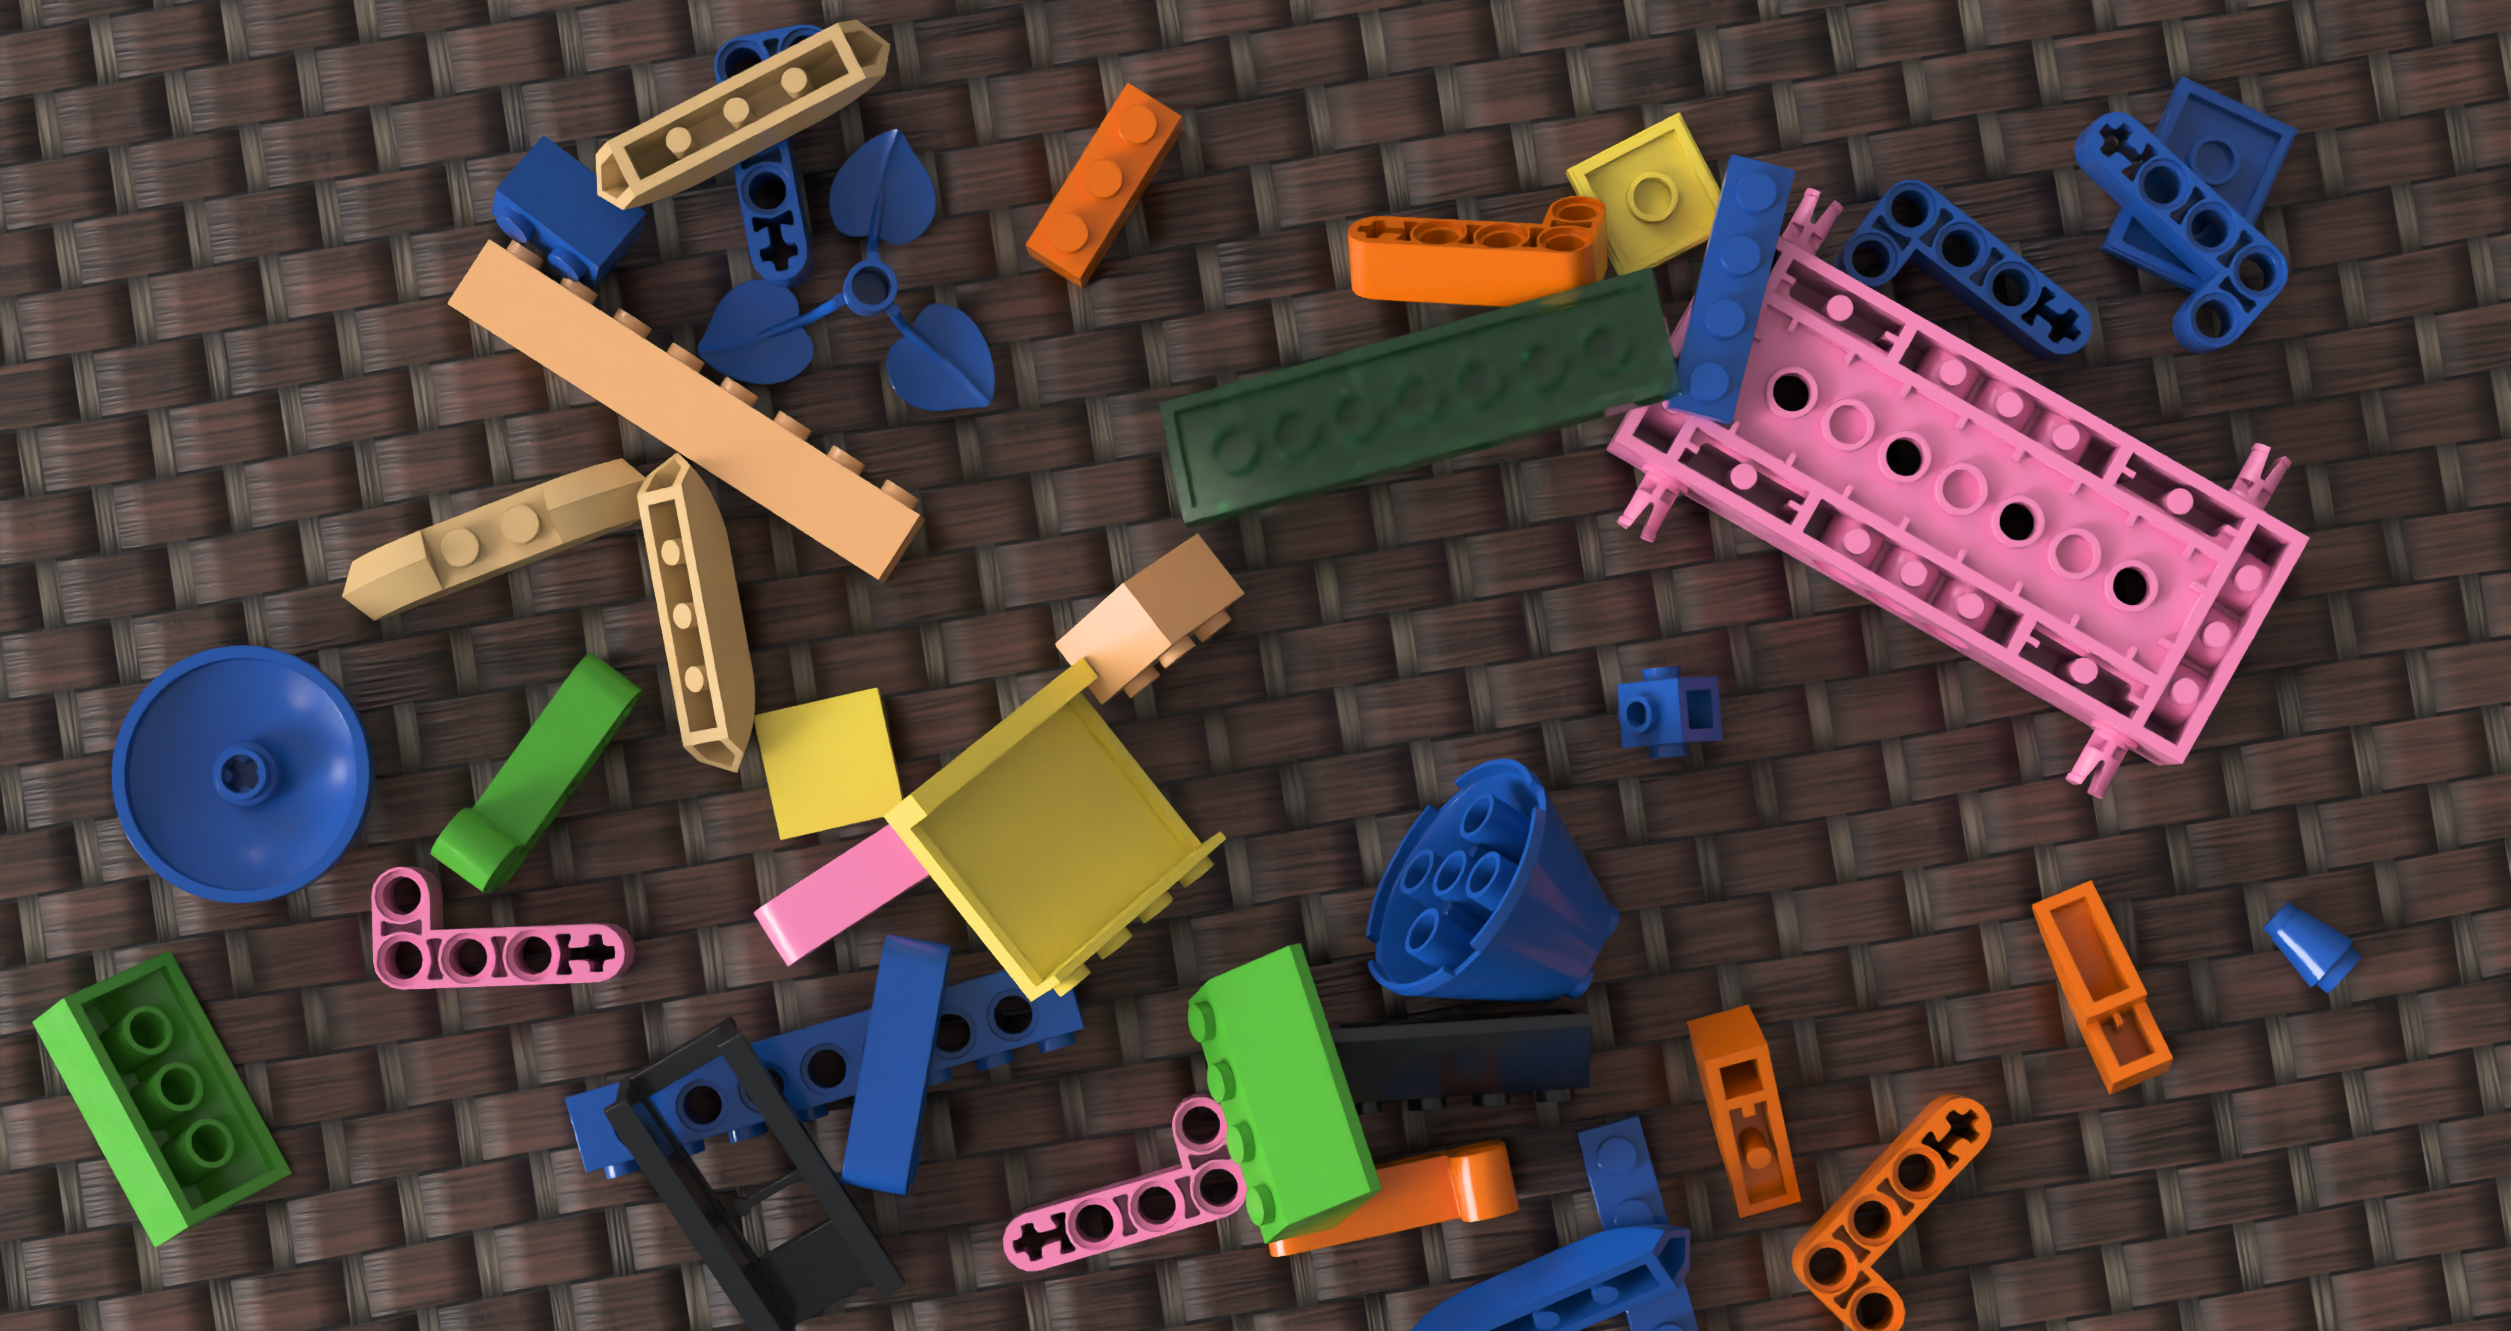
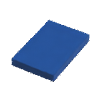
M2182 77L2178 80L2153 135L2254 226L2298 129L2186 77ZM2141 160L2139 166L2144 164L2143 160ZM2147 174L2143 185L2145 193L2152 201L2166 204L2170 195L2167 182L2158 175ZM2119 207L2100 251L2187 292L2193 293L2203 281L2123 207ZM2195 217L2191 226L2194 239L2202 246L2212 248L2217 238L2214 225L2205 218Z

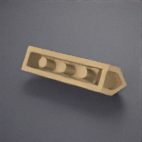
M858 20L838 22L607 141L596 153L597 195L622 210L646 205L693 187L816 124L859 98L885 76L890 44Z
M677 452L645 477L637 493V500L683 747L699 762L737 773L749 742L755 713L754 675L728 535L720 510L702 478Z
M620 458L558 477L419 530L352 561L342 597L376 621L395 616L627 527L641 520L637 493L645 477L627 461Z

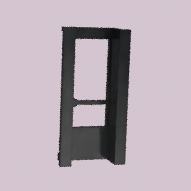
M731 1016L620 1080L616 1102L605 1107L603 1113L750 1331H795L796 1325L870 1282L874 1283L884 1298L905 1286L906 1280L742 1031L737 1029V1023ZM723 1055L797 1167L746 1198L743 1196L736 1197L732 1201V1205L726 1209L650 1097ZM804 1178L829 1217L758 1258L732 1218L735 1216H746L752 1206L797 1180Z

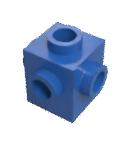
M1681 666L1642 669L1643 682L1617 684L1619 701L1618 720L1621 726L1622 748L1648 747L1649 759L1688 756L1687 743L1723 740L1718 676L1681 678Z

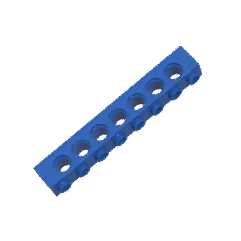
M1005 969L946 986L941 1017L945 1014H957L963 1017L970 1027V1039L964 1048L953 1050L943 1046L937 1038L928 1086L953 1079L950 1067L975 1060L977 1071L1013 1062L1015 1060L1012 1049L1036 1042L1040 1054L1075 1044L1076 1040L1073 1031L1083 1029L1086 1026L1076 987L1061 997L1052 988L1031 1002ZM1019 996L1029 1003L1032 1009V1021L1027 1029L1013 1032L1005 1029L1000 1024L997 1009L1003 998ZM872 1008L750 1043L765 1068L775 1070L782 1077L784 1082L783 1095L802 1123L830 1115L827 1107L829 1102L851 1096L854 1105ZM821 1050H833L844 1059L846 1074L840 1084L827 1085L816 1077L813 1063L816 1055ZM723 1055L650 1096L690 1156L706 1151L703 1139L728 1132L730 1143H735L768 1133L766 1120ZM620 1081L565 1098L585 1172L588 1173L604 1168L607 1179L641 1170L603 1113L605 1107L616 1102ZM698 1086L711 1087L719 1094L722 1101V1109L716 1120H702L693 1112L691 1096Z

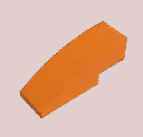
M2092 880L2032 904L2033 913L2061 987L2109 1095L2168 1072L2174 1058L2145 1001L2147 992Z

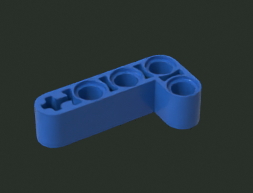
M796 25L739 36L728 40L719 48L715 57L714 71L717 85L732 77L734 65L740 60L756 58L764 61L817 34L822 29L813 25ZM790 136L734 165L733 169L750 258L754 268L768 283L777 287L794 289L803 285L810 278L814 269V252L792 138ZM768 181L785 183L786 197L778 207L774 209H761L756 206L755 195L763 183ZM781 227L784 242L792 252L798 253V255L788 258L789 269L780 271L772 261H768L769 258L777 256L778 253L775 235L769 228Z
M2116 111L2104 114L2080 133L2075 143L2074 153L2077 164L2083 172L2203 281L2182 303L2174 315L2172 328L2175 339L2180 346L2191 353L2206 354L2227 346L2236 340L2279 294L2287 282L2289 269L2286 258L2280 250L2137 119L2129 114ZM2111 134L2117 138L2119 143L2114 149L2115 153L2107 157L2101 152L2100 148L2104 145V138ZM2139 156L2144 161V164L2126 177L2122 171L2132 165L2131 161ZM2147 174L2158 175L2167 182L2170 195L2166 204L2152 201L2145 193L2143 185ZM2195 217L2205 218L2214 225L2217 238L2212 248L2202 246L2194 239L2191 226ZM2243 260L2252 261L2261 268L2264 282L2260 291L2247 288L2240 280L2239 268ZM2200 306L2211 308L2220 317L2221 330L2217 338L2207 337L2198 329L2195 319L2196 312Z
M1907 179L1896 183L1877 201L1841 247L1835 258V268L1875 291H1878L1892 279L1908 259L2025 351L2044 362H2056L2069 357L2080 350L2087 343L2091 335L2092 321L2089 312L2079 301L1936 190L1919 180ZM1904 198L1915 203L1920 212V223L1917 227H1904L1896 222L1891 212L1893 200ZM1956 237L1966 243L1970 251L1968 266L1956 267L1948 263L1942 253V243L1945 238ZM1869 248L1876 252L1882 263L1881 273L1878 277H1864L1855 270L1852 263V254L1855 249ZM2007 276L2017 283L2020 289V301L2017 306H2006L1995 298L1992 290L1995 277ZM2037 300H2040L2043 305L2033 312L2036 316L2026 322L2020 318L2021 315L2031 309ZM2060 318L2066 323L2062 330L2064 338L2054 343L2048 337L2052 329L2050 322Z
M887 934L878 970L841 1178L843 1185L907 1196L913 1189L923 1140V1133L920 1132L949 975L952 945Z

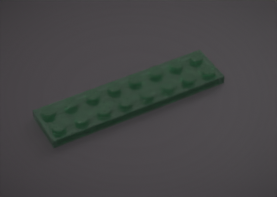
M1652 267L1165 401L1159 403L1183 524L1192 529L1667 401L1670 398L1684 396L1656 274Z

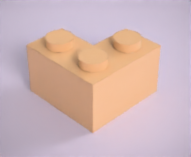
M1197 533L1121 584L1055 645L1071 666L1083 657L1097 674L1098 678L1088 688L1101 704H1104L1122 690L1131 699L1161 676L1154 665L1160 662L1167 669L1196 646L1190 637L1195 634L1203 643L1232 621L1225 610L1245 593Z

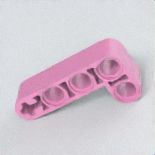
M888 824L754 912V915L787 967H789L930 877V874L891 825Z
M405 866L388 869L378 877L373 885L371 896L373 963L378 977L391 988L405 990L593 983L620 977L628 971L634 960L635 947L633 939L625 929L611 923L444 929L441 884L432 872L422 867ZM405 877L414 880L421 892L420 903L411 913H406L399 909L394 899L395 887ZM567 934L571 935L570 941L567 938ZM600 935H602L604 945L614 946L615 958L604 961L603 970L601 969L599 959L570 960L571 948L596 945L599 943ZM534 936L545 940L550 946L552 953L549 966L541 973L531 970L523 958L524 946ZM469 939L480 942L487 953L486 966L477 975L467 972L460 963V949ZM406 941L416 945L421 951L423 958L421 969L413 977H408L401 973L396 964V953L399 947ZM569 965L572 970V973L568 972Z
M1194 1093L1184 1098L1177 1106L1172 1121V1129L1181 1164L1032 1206L1017 1213L1007 1226L1003 1237L1004 1252L1008 1260L1017 1268L1026 1271L1043 1270L1224 1218L1237 1212L1245 1202L1248 1189L1240 1164H1236L1228 1151L1226 1141L1228 1126L1221 1104L1217 1103L1211 1094ZM1199 1106L1211 1108L1220 1120V1128L1215 1136L1203 1141L1191 1138L1183 1127L1185 1114L1190 1109ZM1213 1169L1229 1171L1234 1175L1238 1183L1234 1196L1225 1202L1211 1201L1201 1190V1179L1207 1172ZM1159 1186L1172 1193L1176 1207L1169 1217L1162 1220H1154L1148 1218L1142 1212L1139 1206V1197L1150 1187ZM1094 1204L1104 1206L1113 1217V1229L1103 1237L1094 1238L1087 1236L1078 1225L1077 1216L1082 1208ZM1060 1212L1066 1213V1233L1074 1246L1063 1247L1064 1234L1046 1240L1042 1246V1254L1034 1255L1030 1245L1019 1246L1017 1240L1024 1234L1026 1223H1033L1037 1232H1045L1058 1227L1060 1221L1055 1214Z

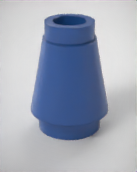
M2289 901L2262 928L2271 936V940L2311 988L2316 984L2327 994L2341 982L2362 957L2361 954L2351 947V944L2354 942L2353 939L2302 909H2297Z

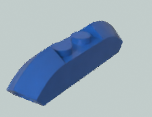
M1646 1224L1611 1229L1590 1235L1451 1296L1427 1313L1410 1331H1580L1678 1289L1690 1270L1691 1229L1673 1225Z

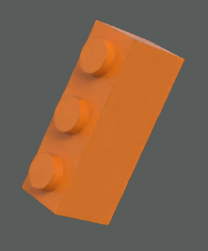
M1127 82L1025 244L1029 256L1083 289L1182 133V116Z

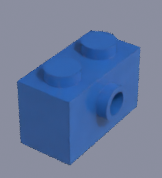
M545 135L539 139L496 188L492 214L496 216L497 224L509 237L523 244L529 241L548 256L549 264L558 274L573 282L580 280L593 291L639 239L646 212L640 207L622 210L598 196L597 175Z

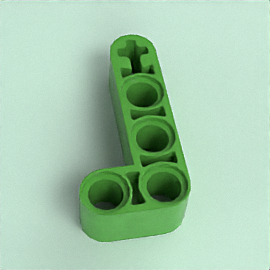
M592 652L586 655L562 684L473 808H464L456 814L436 840L430 854L483 893L499 891L519 869L630 716L643 695V689Z

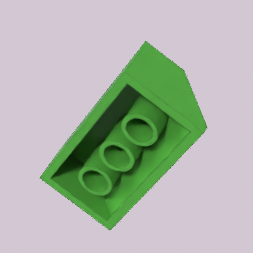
M1301 943L1289 945L1209 979L1188 1001V1024L1194 1039L1197 1042H1201L1207 1060L1208 1088L1213 1099L1221 1104L1228 1126L1226 1133L1228 1151L1236 1164H1240L1248 1189L1246 1192V1206L1252 1222L1260 1227L1265 1244L1335 1228L1381 1191L1382 1187Z
M170 950L64 997L32 1022L155 1248L209 1221L292 1174Z

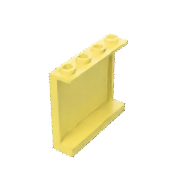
M1083 657L883 815L1031 1002L1052 988L1061 997L1079 984L1091 973L1084 964L1085 961L1095 953L1103 960L1126 943L1133 936L1126 926L1137 916L1144 924L1166 908L1174 900L1167 890L1177 881L1186 888L1206 873L1214 865L1207 855L1226 840V837L1220 831L1201 844L1081 691L1095 681L1098 676Z

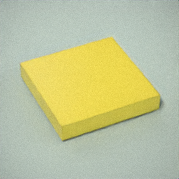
M1680 112L1567 169L1565 173L1577 196L1594 197L1606 205L1607 254L1623 285L1709 240L1721 191Z
M878 687L754 715V724L780 840L882 818L883 815L904 799L881 693Z

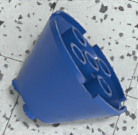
M1494 759L1479 764L1454 780L1455 785L1461 789L1439 810L1430 804L1425 808L1393 854L1380 881L1369 914L1366 938L1376 944V962L1372 959L1368 962L1369 970L1379 984L1396 994L1404 996L1523 1003H1550L1564 995L1572 1000L1577 999L1590 986L1594 974L1592 965L1598 957L1605 940L1615 931L1620 913L1616 907L1609 904L1604 891L1537 775L1520 762L1512 759Z

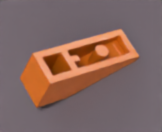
M1749 1004L1687 1021L1698 1074L1739 1218L1801 1202L1768 1044Z

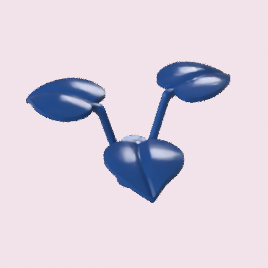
M893 129L884 132L863 144L846 160L832 183L829 194V211L836 229L849 237L868 236L867 260L857 263L849 271L843 283V293L835 295L829 301L799 316L798 301L787 287H777L768 283L765 279H754L736 286L718 304L708 329L698 345L699 356L708 365L725 376L746 383L772 385L790 380L808 366L814 355L813 342L803 327L811 325L847 305L856 314L866 317L876 316L885 312L889 315L896 328L905 335L891 346L886 358L889 382L895 393L903 401L916 408L935 412L983 408L992 402L995 389L993 361L984 336L973 320L953 306L936 303L925 307L917 316L912 327L900 312L899 305L893 301L898 289L897 278L893 270L887 264L880 261L879 240L881 239L891 245H904L916 240L928 229L936 210V194L930 175L900 130Z

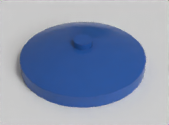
M248 645L225 646L196 653L177 662L156 677L142 691L126 715L116 740L111 770L112 791L119 821L127 838L145 863L159 876L172 885L201 898L228 903L262 902L288 896L310 886L325 876L345 857L356 842L370 811L374 793L375 761L369 733L360 712L343 688L327 673L314 664L284 651Z

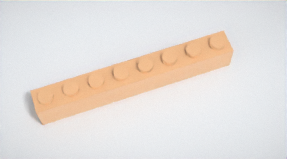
M490 239L488 240L448 301V305L885 584L925 522V519L920 514L913 511L919 499L889 480L885 481L881 489L877 488L859 476L865 465L834 445L827 455L806 442L812 431L785 413L779 411L774 420L769 419L752 408L759 397L732 379L725 377L719 387L699 374L705 363L677 344L672 343L667 352L646 340L652 329L619 308L613 318L592 305L598 294L582 283L573 282L563 277L560 284L539 271L545 260L521 244L512 240L505 250Z

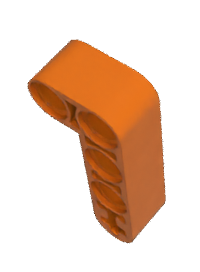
M1569 196L1553 202L1542 224L1371 216L1352 223L1348 228L1352 290L1358 296L1374 300L1573 310L1585 307L1594 301L1608 267L1606 205L1601 200L1590 196Z
M1949 1093L1940 1095L1931 1101L1810 1228L1793 1249L1791 1262L1797 1278L1852 1331H1899L1905 1318L1903 1300L1871 1266L1982 1150L1989 1140L1992 1128L1990 1116L1983 1105L1975 1100ZM1951 1111L1961 1115L1968 1113L1963 1120V1124L1968 1129L1965 1136L1959 1137L1951 1133L1945 1137L1951 1129L1950 1123L1945 1118ZM1926 1135L1937 1142L1943 1139L1938 1147L1948 1152V1156L1944 1160L1937 1151L1921 1142ZM1921 1154L1926 1160L1928 1167L1925 1179L1915 1187H1903L1898 1176L1899 1165L1907 1156ZM1878 1201L1884 1213L1882 1224L1873 1233H1858L1853 1221L1855 1211L1864 1202ZM1822 1248L1836 1249L1839 1254L1840 1263L1835 1275L1826 1280L1813 1279L1809 1270L1810 1259L1813 1254ZM1870 1293H1881L1886 1302V1310L1883 1317L1874 1324H1860L1856 1315V1308L1860 1299Z
M1500 1139L1489 1140L1376 1164L1374 1166L1382 1190L1339 1225L1332 1229L1269 1243L1268 1245L1271 1256L1279 1257L1461 1218L1463 1222H1473L1514 1213L1520 1207L1506 1144Z

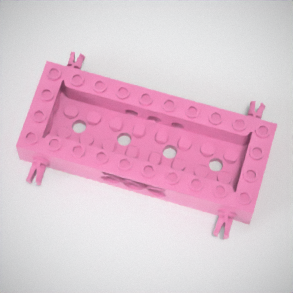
M1807 188L1803 200L1783 235L1778 238L1732 423L1726 425L1666 409L1694 299L1693 296L1606 448V451L1646 474L1623 515L1617 520V523L1624 529L1629 528L1647 505L1650 506L1651 509L1640 538L1653 543L1656 533L1679 493L1683 494L2085 723L2094 732L2072 771L2067 774L2065 779L2073 785L2082 784L2097 765L2087 791L2088 794L2097 798H2104L2105 791L2128 750L2134 751L2158 766L2183 764L2310 539L2308 536L2267 514L2264 510L2284 473L2290 468L2292 461L2286 456L2277 458L2261 476L2271 447L2254 443L2251 449L2252 452L2230 491L2214 484L1819 259L1816 253L1837 216L1841 214L1844 208L1839 202L1834 200L1817 222L1812 224L1810 220L1821 192ZM1783 376H1794L1803 381L1808 390V400L1803 409L1787 411L1777 405L1773 397V387L1777 379ZM1907 440L1913 443L1919 450L1921 462L1918 470L1913 475H1898L1888 466L1886 453L1893 441ZM2009 504L2022 505L2032 515L2033 529L2025 540L2017 541L2010 539L2001 530L2000 515ZM2124 568L2138 571L2146 582L2145 596L2136 605L2124 604L2116 597L2113 590L2114 578Z

